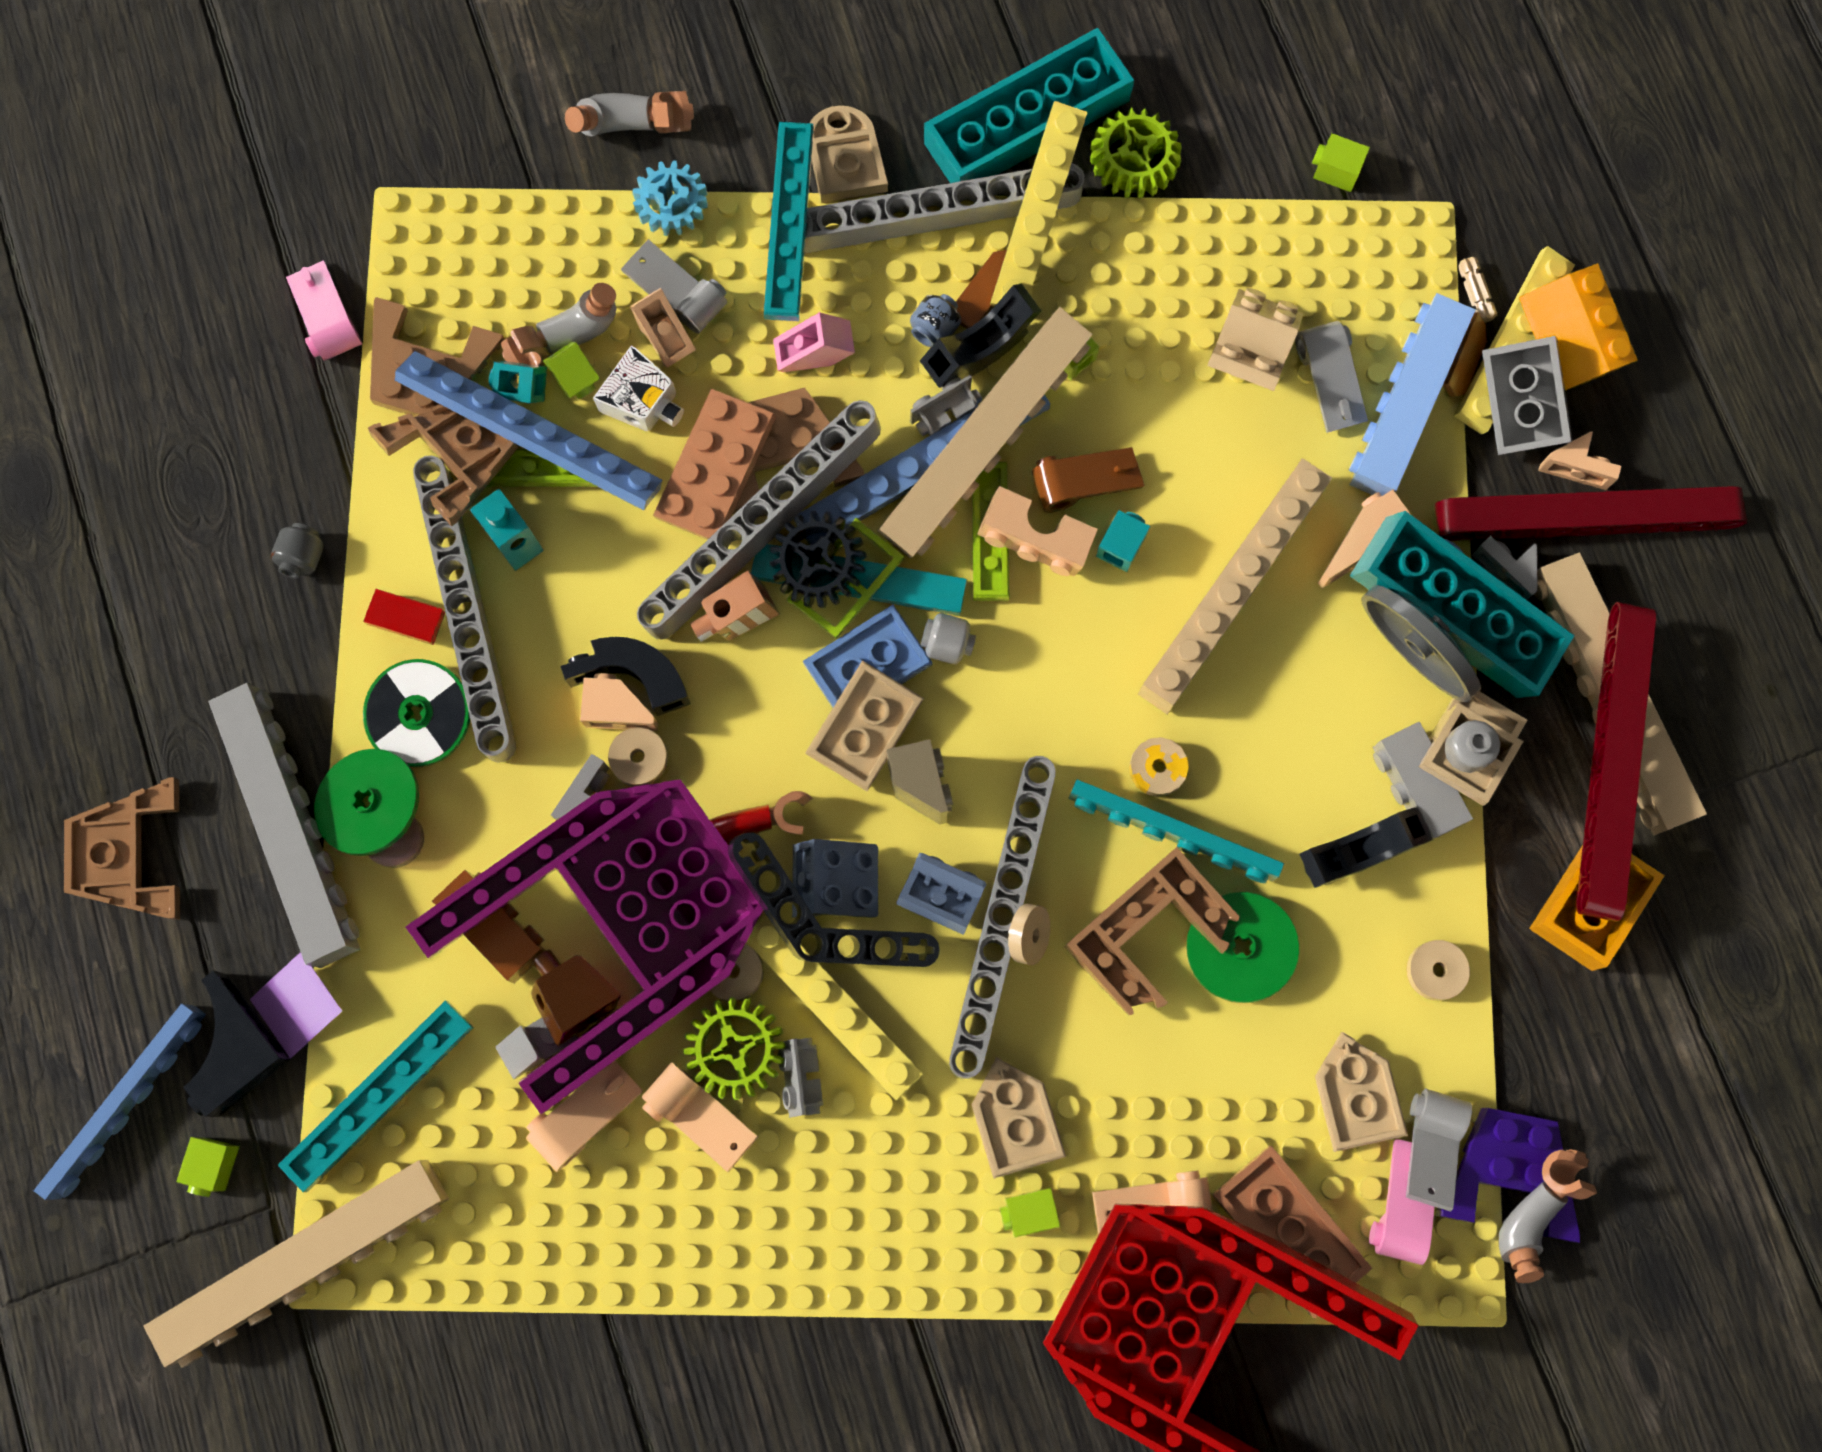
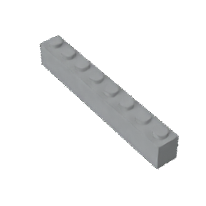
M245 683L209 700L210 708L305 965L322 968L360 950L357 938H359L358 927L353 919L347 915L344 907L347 903L346 895L343 889L335 883L332 871H334L333 861L329 854L323 851L319 839L322 835L318 830L316 821L309 814L307 808L310 804L309 797L303 787L298 784L295 773L298 771L297 766L291 755L286 753L283 745L285 734L281 726L274 721L271 713L274 706L269 694L265 690Z

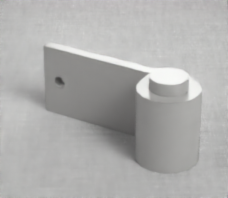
M649 239L621 268V271L646 293L651 294L661 288L679 320L695 333L699 334L727 304V300L724 297L726 291L714 279L710 281L701 279L698 282Z
M1334 321L1298 331L1295 338L1297 353L1303 365L1310 366L1326 433L1367 422L1368 419L1349 347L1352 344L1349 328L1346 325L1343 326L1340 321Z
M1425 1088L1421 1094L1416 1093L1410 1107V1115L1415 1116L1406 1198L1451 1212L1454 1207L1459 1143L1469 1127L1472 1104L1471 1102Z

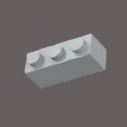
M1419 721L1379 741L1372 747L1375 751L1373 758L1379 770L1383 773L1386 772L1392 782L1391 792L1398 804H1404L1406 810L1418 806L1432 838L1436 839L1471 821L1473 817L1458 790L1418 767L1432 744Z

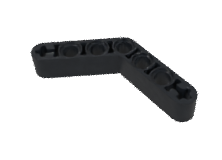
M743 833L730 841L728 856L793 956L797 959L808 962L912 967L930 966L937 960L940 952L939 944L930 934L821 928L766 842L758 834ZM743 841L745 844L753 843L755 848L751 851V855L756 862L764 859L766 864L755 868L750 873L748 868L755 866L749 856H740L739 852L743 849L741 842ZM764 871L772 872L776 878V886L769 893L763 891L759 885L760 875ZM787 902L792 903L797 910L796 919L790 924L785 923L780 917V909ZM807 934L815 936L818 944L817 949L811 955H806L801 949V940ZM847 935L853 940L854 949L849 956L844 957L838 950V943L842 937ZM884 937L890 943V952L885 958L881 959L875 952V945L880 938ZM903 945L925 946L926 949L925 954L902 953Z

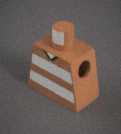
M746 571L703 599L701 604L707 614L691 622V626L701 642L716 633L727 640H732L780 615L764 584L752 573Z

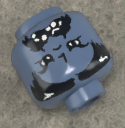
M946 294L941 296L927 295L924 297L910 317L912 335L920 343L930 348L939 338L952 336L961 324V316L957 311L958 304Z

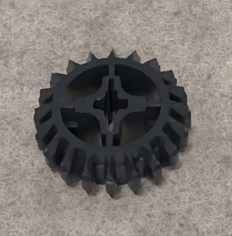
M811 511L810 522H807L800 514L797 516L799 526L796 528L789 522L785 523V528L790 532L786 537L781 533L776 534L775 538L782 543V546H772L770 551L774 555L780 556V558L773 559L769 564L771 568L781 570L772 576L775 582L785 581L781 585L780 591L783 594L793 591L790 598L793 602L798 603L804 596L803 602L807 608L812 607L815 598L821 609L826 608V597H829L834 605H838L840 603L837 595L839 592H842L848 598L852 595L851 591L847 588L849 583L857 587L860 586L861 581L854 576V573L866 572V568L863 565L856 563V561L867 558L865 551L856 550L864 542L861 537L852 538L857 530L853 525L844 528L846 520L841 516L833 522V515L830 512H825L820 521L818 513ZM827 533L825 537L821 536L817 543L813 545L801 543L809 535ZM838 538L841 539L845 548L846 558L843 568L833 560V553L836 549L834 544ZM793 552L803 559V567L800 571L802 576L799 581L795 579L792 572L791 561ZM805 552L811 554L812 556L816 555L820 557L822 555V557L831 567H828L825 564H814V562L811 561V558ZM829 574L837 577L833 582L825 586L809 587L811 582L815 583L822 575Z

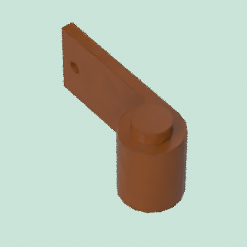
M1132 447L1057 459L1056 456H1047L1036 462L1037 466L1031 471L1043 510L1047 513L1067 509L1082 498L1141 489L1145 486Z

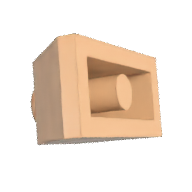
M597 673L594 675V678H584L580 721L586 728L627 730L641 727L651 731H658V723L654 716L620 679H616L615 675Z

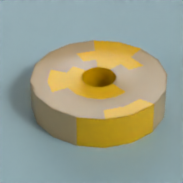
M1162 737L1151 738L1141 743L1132 754L1129 765L1130 776L1136 787L1145 794L1156 797L1167 796L1178 790L1185 781L1189 769L1187 756L1181 746L1172 740ZM1157 761L1162 762L1165 766V771L1162 773L1156 772L1153 769V763Z

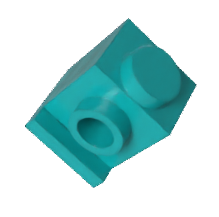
M508 361L494 362L489 374V385L493 392L508 400L525 403L544 402L547 367Z

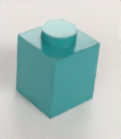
M1118 510L1098 547L1096 557L1128 572L1148 534L1150 526L1145 524V520L1138 514L1133 512L1124 513Z

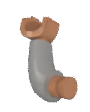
M686 91L657 92L653 97L627 93L596 94L581 99L576 106L568 108L565 113V123L569 130L575 133L582 132L590 137L627 130L655 129L658 133L688 132L691 130V120L694 119L693 104L689 103Z
M597 283L591 290L584 292L579 301L571 308L537 323V332L533 326L512 329L511 337L501 342L504 350L502 355L505 361L543 366L545 364L543 360L548 358L545 348L551 354L557 352L570 342H576L580 345L601 335L607 330L616 315L615 290L607 283Z
M1572 1149L1566 1151L1558 1150L1551 1153L1543 1163L1542 1176L1544 1182L1525 1197L1503 1222L1499 1231V1251L1502 1260L1511 1263L1512 1269L1517 1270L1515 1278L1518 1283L1535 1282L1544 1276L1543 1269L1537 1266L1540 1263L1538 1256L1543 1252V1232L1551 1220L1568 1202L1566 1196L1581 1200L1597 1194L1594 1185L1582 1180L1575 1181L1577 1172L1587 1168L1590 1161L1586 1158L1585 1153Z

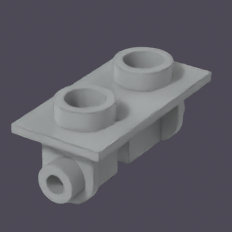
M971 375L962 380L960 378L952 379L943 386V391L933 397L926 395L913 404V409L910 410V423L914 424L920 421L916 424V427L922 436L926 434L931 436L951 424V419L946 413L949 409L958 420L978 407V403L982 402V397L977 389L970 391Z
M796 1038L784 1041L786 1048L780 1049L778 1056L784 1058V1063L779 1064V1068L784 1072L785 1087L782 1091V1100L785 1109L788 1110L789 1118L820 1114V1106L823 1105L820 1079L807 1080L806 1073L819 1071L817 1047L812 1045V1038Z

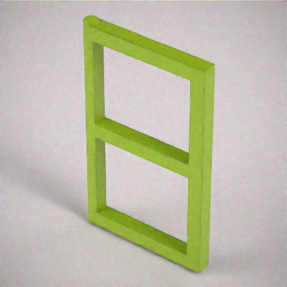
M855 518L850 525H853L856 530L893 559L868 589L861 584L858 587L852 583L848 584L862 596L838 625L834 627L812 608L804 606L803 601L800 600L798 603H795L790 599L791 595L787 598L790 604L795 605L836 639L904 559L900 552L862 524L858 518ZM839 538L836 540L834 544L836 549L833 553V556L843 545L841 539ZM823 557L818 562L821 565L825 564L831 567Z

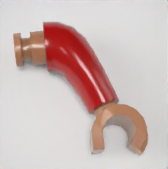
M791 791L782 796L775 807L769 808L767 804L713 817L710 821L728 846L730 841L740 834H759L772 830L774 825H778L785 832L802 835L803 826L788 824L783 818L782 811L784 806L790 802H797L804 806L813 798L802 791Z

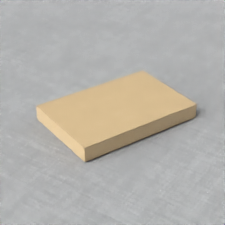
M862 660L805 754L863 790L868 791L887 760V749L896 746L924 698Z

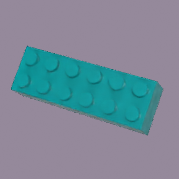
M1096 28L925 122L924 145L950 183L995 176L1038 153L1054 101L1088 112L1083 125L1085 127L1128 103L1131 98L1134 79L1099 28Z
M1407 511L1388 516L1384 519L1350 574L1351 578L1368 590L1374 585L1383 586L1410 600L1431 617L1434 615L1439 617L1449 627L1450 632L1448 634L1463 651L1470 664L1516 698L1540 695L1575 636Z

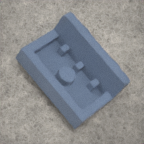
M919 853L896 904L964 935L985 889L986 882L979 879L973 873L961 871L944 863L935 856Z

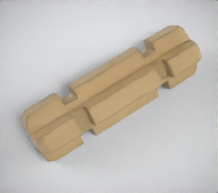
M1476 257L1466 258L1460 261L1458 269L1461 277L1466 279L1463 283L1472 307H1476L1475 312H1479L1484 323L1497 316V311L1494 303L1489 302V299L1492 297L1484 275L1478 272L1481 269L1478 259Z

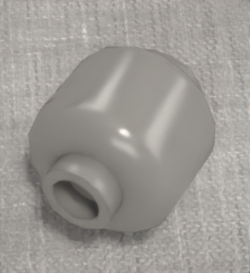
M939 613L933 620H927L920 646L926 647V655L929 658L950 664H958L962 660L963 655H971L976 635L970 634V624L967 620Z
M1472 720L1464 722L1450 732L1446 739L1444 750L1447 760L1454 768L1462 772L1473 773L1481 771L1495 761L1499 755L1501 743L1497 732L1492 726L1482 721Z

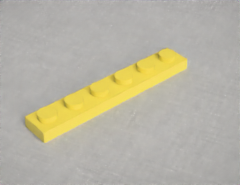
M1054 101L990 302L992 306H995L1013 285L1022 283L1028 293H1031L1088 113L1086 111Z
M1549 246L1542 249L1489 349L1536 340L1519 297L1570 274L1575 264ZM1484 360L1454 414L1455 418L1481 435L1488 432L1493 423Z
M767 915L754 926L747 943L895 1100L903 1095L923 1073L817 962L802 961L793 956ZM801 946L802 951H803L806 955H810V954Z

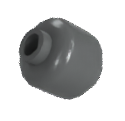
M294 523L291 527L282 528L270 556L272 561L279 567L278 571L282 575L298 579L300 575L314 573L324 549V544L319 538L320 534L312 527L300 523Z

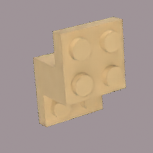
M1247 288L1246 291L1239 289L1207 366L1274 391L1299 331L1304 313L1299 312V308L1290 302L1280 300L1278 303L1267 300L1265 299L1266 295L1256 289Z
M1480 691L1469 702H1461L1452 698L1429 737L1432 744L1418 767L1484 806L1489 802L1524 742L1518 736L1525 726L1527 719ZM1472 720L1482 721L1492 726L1497 732L1501 743L1499 755L1493 763L1481 771L1473 773L1459 771L1446 758L1444 750L1446 739L1450 732L1464 722Z

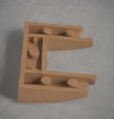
M1177 847L1064 946L1128 1016L1134 1014L1132 1006L1154 1001L1155 1007L1160 1008L1168 1003L1120 949L1126 941L1171 902L1221 954L1229 946L1228 942L1221 940L1228 920L1237 922L1240 917Z

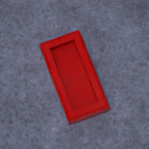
M375 589L363 622L369 626L434 645L446 612L441 608Z

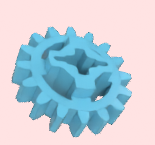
M661 161L658 164L659 170L657 171L650 167L646 168L647 178L638 176L639 188H634L632 191L636 200L633 202L636 213H639L640 222L642 224L649 222L650 230L653 233L661 227L664 236L669 235L670 229H675L678 235H682L683 226L686 225L693 230L695 228L693 219L703 220L704 218L702 209L708 208L707 198L705 197L707 195L706 186L701 184V176L698 172L691 173L690 165L686 164L682 169H678L677 161H673L670 168H665L664 163ZM653 210H659L660 214L654 212Z

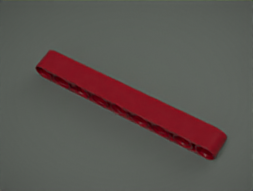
M1738 486L1458 497L1444 499L1435 503L1438 535L1449 541L1487 540L1490 536L1493 539L1726 530L1741 527L1747 523L1743 491Z
M1616 602L1612 606L1607 622L1576 901L1578 914L1619 922L1623 917L1627 903L1656 625V612L1654 609Z

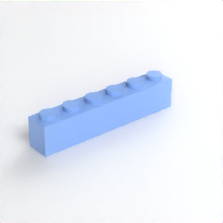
M1436 293L1430 305L1423 303L1415 319V322L1420 324L1416 334L1410 332L1402 348V352L1407 353L1403 363H1396L1388 380L1394 383L1391 392L1384 391L1375 411L1381 413L1377 423L1370 422L1362 441L1366 442L1367 446L1363 453H1356L1349 468V471L1354 473L1349 484L1350 486L1371 495L1379 492L1383 496L1391 490L1397 491L1476 309Z

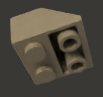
M930 739L887 749V764L896 799L939 825L947 823L948 812H952L953 801L949 785H941L940 777H944V764L940 749H933Z

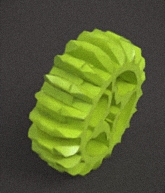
M1131 107L1128 110L1127 116H1124L1118 110L1114 120L1107 117L1103 127H1098L1096 130L1095 138L1091 142L1090 150H1092L1090 162L1091 165H1095L1093 170L1095 177L1102 176V187L1112 184L1111 191L1113 195L1122 190L1124 191L1125 198L1130 197L1131 193H1136L1137 197L1141 199L1144 197L1145 191H1147L1153 197L1157 193L1158 188L1165 190L1169 180L1173 181L1176 177L1177 168L1181 163L1180 153L1182 146L1181 143L1177 142V131H1169L1170 121L1159 122V112L1153 117L1147 116L1146 108L1142 110L1141 115L1135 114ZM1121 139V147L1117 149L1116 153L1110 154L1109 148L1113 143ZM1160 153L1162 161L1151 169L1150 161L1154 159V155Z
M730 997L728 1001L729 1009L725 1010L722 1002L717 1000L714 1002L716 1014L712 1015L707 1008L701 1010L702 1015L707 1019L704 1024L699 1020H692L691 1024L700 1029L698 1035L686 1033L685 1039L696 1043L695 1048L687 1047L683 1051L685 1055L696 1056V1060L686 1064L687 1069H701L693 1080L696 1083H700L705 1078L709 1079L705 1085V1092L711 1093L716 1085H719V1098L725 1099L728 1088H732L733 1099L740 1100L741 1088L745 1087L748 1096L754 1097L756 1094L752 1084L757 1082L762 1089L766 1090L769 1085L762 1077L766 1073L773 1078L778 1077L779 1073L771 1069L770 1066L772 1062L777 1064L784 1063V1058L774 1055V1050L785 1049L786 1043L774 1042L773 1037L780 1036L783 1030L781 1027L769 1029L768 1026L776 1020L773 1014L768 1015L763 1020L760 1018L765 1010L763 1005L759 1004L752 1013L750 1012V999L745 998L741 1009H737L736 998ZM730 1018L748 1019L754 1022L761 1032L755 1035L739 1036L732 1026ZM717 1024H720L722 1041L717 1048L705 1054L707 1037L711 1030ZM732 1039L738 1043H749L739 1050L740 1057L737 1059L732 1054H721L730 1048L729 1041ZM765 1043L763 1061L758 1069L750 1074L747 1061L748 1054L754 1048L759 1047L758 1045ZM726 1060L730 1061L738 1072L740 1080L722 1079L711 1070L709 1065Z

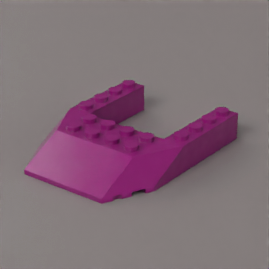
M681 779L596 792L405 926L426 957L432 958L557 870L643 989L642 992L519 1081L518 1084L540 1114L546 1112L727 978L763 911L728 856V844Z

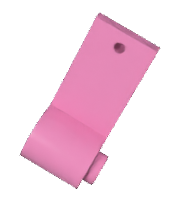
M324 260L308 268L303 267L301 271L286 277L310 335L305 338V341L314 358L321 356L323 361H326L362 345L361 338L344 308Z
M1395 1139L1393 1142L1386 1213L1379 1222H1373L1369 1243L1374 1245L1376 1254L1424 1265L1431 1245L1434 1206L1406 1198L1412 1142Z

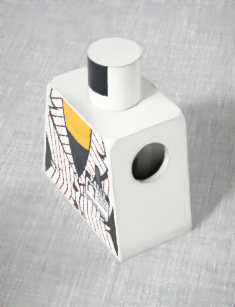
M632 345L593 397L598 411L644 431H650L659 419L675 427L684 414V409L672 402L676 395V390L671 379Z

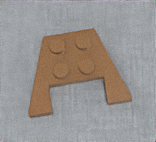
M375 297L370 400L374 405L404 414L411 413L415 417L433 411V406L439 405V403L395 381L396 369L414 351L472 380L476 373L480 374L488 364L486 361L496 349L500 350L502 347L501 342L505 340L503 334L473 326L461 358L397 340L408 313L405 305Z
M805 387L747 402L773 412L777 418L733 514L759 491L755 472L788 464L830 423ZM836 443L830 450H839L843 447L844 443ZM856 459L833 481L834 487L849 484L865 475L864 470Z
M441 404L433 406V411L415 417L410 413L398 417V422L385 426L377 423L368 427L370 436L388 456L420 437L458 478V480L430 497L434 508L450 526L458 522L519 448V445Z
M174 777L164 779L158 785L148 789L142 788L114 803H105L64 820V893L172 920H180V887L172 885L142 888L141 816L179 812V779Z

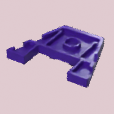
M1481 1108L1464 1146L1463 1152L1465 1154L1457 1170L1454 1207L1451 1212L1437 1208L1436 1216L1475 1223L1479 1183L1531 1193L1544 1182L1542 1168L1546 1158L1554 1151L1563 1150L1558 1122L1492 1108ZM1566 1196L1568 1202L1551 1220L1543 1232V1237L1580 1243L1573 1198Z

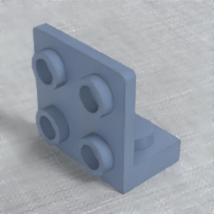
M812 839L793 844L792 884L814 917L835 915L873 918L878 916V846L876 844ZM792 904V918H796L797 910Z

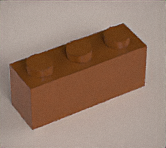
M464 870L432 902L437 905L481 873L478 872L474 876ZM508 903L464 936L507 981L515 984L534 966L532 964L533 960L543 953L545 949L540 945L544 941L543 937L531 925L524 928L515 919L519 912Z

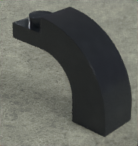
M1022 283L1013 285L984 318L963 332L939 338L921 358L920 362L939 388H942L952 379L960 378L962 380L969 375L973 376L996 362L1017 345L1029 333L1027 327L1038 316L1041 309Z
M604 637L591 640L594 655L589 656L587 653L579 654L570 658L568 664L560 666L564 678L571 688L583 684L584 678H594V675L597 673L625 674L637 679L645 686L652 708L657 716L691 704L685 686L669 659L656 648L636 639Z
M1418 806L1398 812L1337 840L1310 848L1299 855L1314 888L1397 857L1432 841L1433 838Z

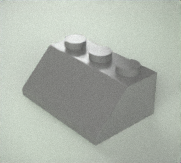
M1551 336L1482 350L1498 455L1572 442L1557 337Z

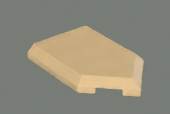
M1341 1032L1315 1075L1333 1151L1336 1152L1408 1136L1389 1061L1376 1052H1372L1346 1033Z
M996 1057L972 1103L993 1179L1066 1157L1044 1083Z

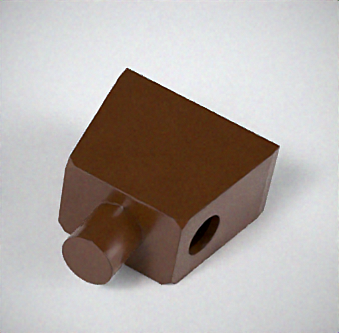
M546 950L533 960L532 964L542 977L534 982L531 992L532 999L557 1046H560L616 1009L621 994L582 956L575 955L561 964L551 950Z

